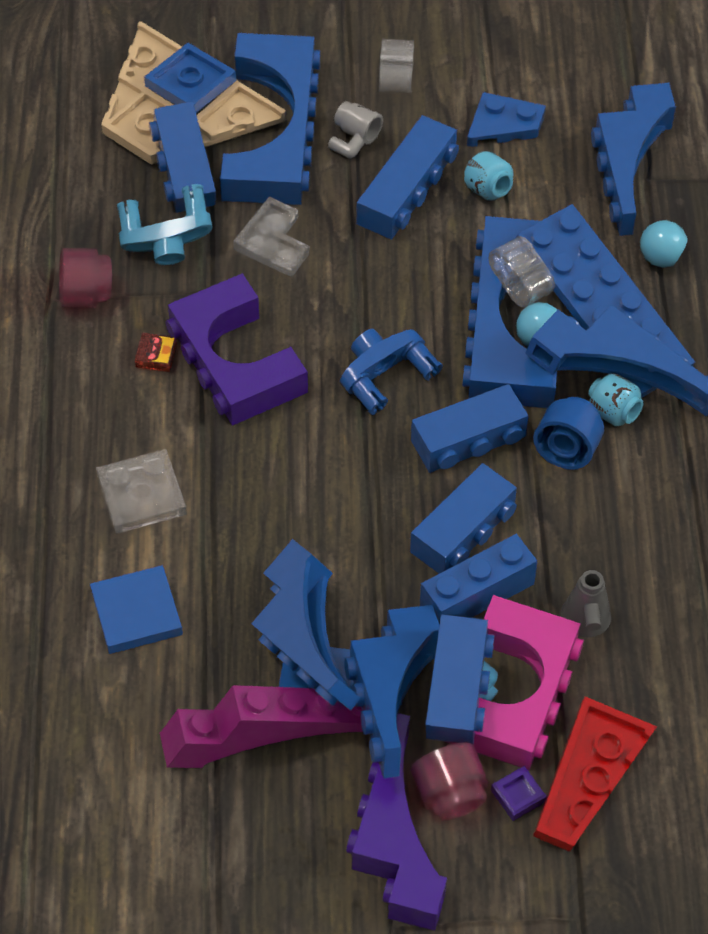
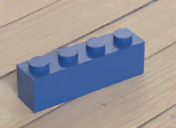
M422 115L357 201V225L391 240L399 229L403 230L407 226L416 206L420 207L423 204L432 184L436 185L439 182L446 164H451L455 160L459 150V145L456 144L457 130Z

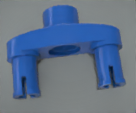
M369 329L359 335L352 343L351 351L358 358L345 370L340 379V384L349 394H354L367 408L368 412L374 415L377 413V409L380 411L387 405L388 399L371 382L372 379L402 360H409L423 375L425 380H430L432 375L436 376L442 370L443 365L425 347L424 339L415 330H406L383 339L375 329Z

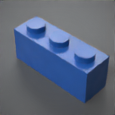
M193 101L155 108L154 121L149 122V130L152 142H159L160 152H156L159 171H166L168 179L167 182L163 183L167 202L173 201L176 213L186 211L182 188L189 186L190 191H192V184H200L204 189L205 206L215 205L216 190Z
M507 384L413 419L411 442L429 473L439 469H448L462 460L473 456H483L491 449L504 444L511 445L526 436L528 414L511 386Z
M482 463L411 532L410 553L439 574L467 560L470 551L477 544L483 545L490 538L493 528L500 521L506 522L513 515L517 504H515L517 487Z
M516 533L422 582L420 606L433 605L439 624L441 614L472 618L488 609L493 595L508 599L534 585L537 560Z
M441 614L426 718V739L473 745L475 731L483 732L485 708H480L478 705L480 694H488L490 671L483 670L484 659L492 658L495 635L488 634V620Z

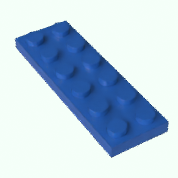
M573 204L517 234L515 239L517 244L583 329L587 330L612 304L620 311L629 314L633 321L647 332L655 334L673 352L685 357L691 366L695 364L690 354ZM624 377L638 386L641 390V398L658 389L641 381Z

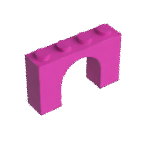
M493 595L484 620H488V634L495 635L493 650L517 657L529 664L539 678L540 687L528 699L514 704H499L479 698L478 707L485 708L483 732L475 731L474 744L444 742L518 767L525 766L527 770H530L534 757L541 759L548 741V736L543 735L546 725L554 726L560 709V703L555 702L559 692L566 693L572 676V671L567 670L570 660L577 662L584 643L583 639L578 638L581 623Z

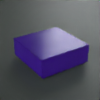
M525 766L491 785L492 793L512 821L544 804L547 798Z

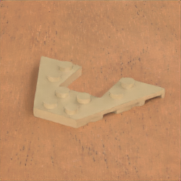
M140 21L137 25L138 31L133 45H130L128 50L129 56L124 61L119 74L115 94L111 96L109 110L105 113L101 126L104 135L148 163L154 164L157 163L156 152H160V146L158 141L152 142L149 122L154 121L155 108L171 106L173 104L145 87L144 76L182 46ZM235 81L197 114L204 147L285 122L287 116L286 110L239 81Z

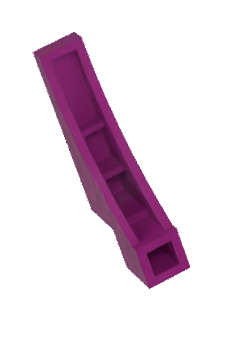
M233 685L214 710L177 709L161 730L160 738L167 768H203L205 764L271 743L322 734L363 732L361 725L362 708L354 706L352 710H349L339 700L332 706L315 691L317 688Z

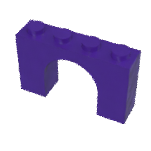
M243 273L168 304L169 319L165 323L171 338H174V340L178 338L186 362L189 365L192 363L195 365L201 386L205 390L210 389L218 413L220 415L225 414L232 426L308 393V372L292 347L259 361L244 364L224 360L212 350L215 341L225 333L259 319V298Z

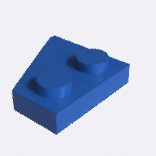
M483 92L467 136V146H477L478 140L496 138L497 143L510 142L513 139L537 138L545 116L546 106Z

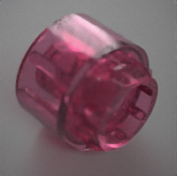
M61 248L59 259L60 307L96 308L97 302H106L110 299L112 288L111 259L107 255H98L96 248Z
M457 743L437 749L419 759L411 767L412 776L425 808L434 810L435 814L443 820L467 815L480 808L486 800L487 795L484 790L489 785V781L476 749L471 743Z

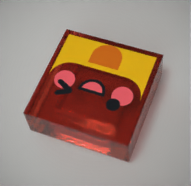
M142 333L135 357V367L170 372L177 339H174L173 336Z

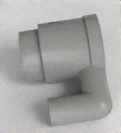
M343 102L336 111L334 123L341 127L342 131L353 136L349 143H346L334 136L330 139L328 148L347 158H354L364 143L370 144L377 138L382 128L383 116L358 103Z

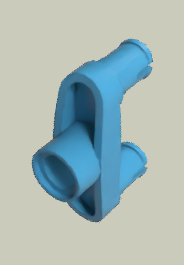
M192 184V191H190L189 186L182 188L187 214L185 217L141 227L138 201L127 200L126 207L124 201L118 203L117 209L119 210L122 230L119 232L121 248L131 252L154 251L155 263L160 265H171L185 259L183 245L207 235L212 230L211 216L209 212H206L203 186Z

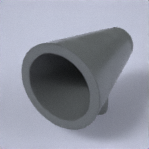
M588 570L582 574L561 608L562 618L581 623L578 635L580 637L590 638L598 636L607 630L611 622V611L605 581L602 574L595 570Z

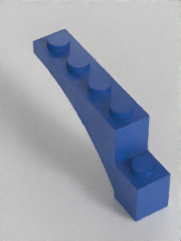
M669 83L631 86L629 100H624V111L599 113L597 125L591 129L592 146L598 147L599 150L597 154L599 172H604L605 175L603 179L604 195L611 199L609 206L610 219L612 223L616 222L619 236L633 235L636 218L633 180L638 166L658 136L664 130L672 129L676 106Z
M612 304L587 330L583 329L573 317L566 316L558 309L532 336L525 352L526 355L552 375L556 371L561 370L616 373L622 377L641 381L661 389L686 402L706 417L708 416V376H704L691 366L685 357L673 352L655 334L647 332L634 322L629 314L620 311Z
M292 539L263 573L274 582L270 590L276 595L251 624L262 633L258 640L275 655L281 650L277 657L293 671L300 666L296 674L312 688L318 683L320 684L315 691L334 706L339 700L349 710H352L361 698L347 684L340 673L331 653L326 632V589L328 579L333 573Z
M433 605L388 610L387 626H382L381 637L352 640L350 657L344 658L347 681L353 680L352 689L361 698L355 707L362 708V730L364 735L370 734L371 737L369 740L371 759L373 763L379 762L383 778L398 777L400 775L401 744L396 724L397 715L403 698L412 682L432 659H435L440 624Z

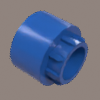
M579 397L559 399L549 405L536 428L533 437L534 445L538 453L549 463L564 469H579L590 462L604 435V424L597 408L589 401Z

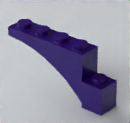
M398 713L396 724L401 744L400 775L398 777L383 778L379 762H372L368 782L373 783L370 795L363 794L357 813V817L362 818L359 831L352 829L346 853L352 854V870L388 879L382 902L389 903L388 919L435 931L446 894L447 877L439 876L432 866L418 839L410 817L403 775V761L409 737L410 716Z

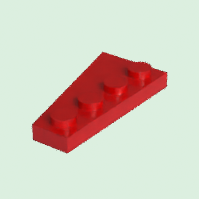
M585 696L578 709L533 836L570 852L657 726Z

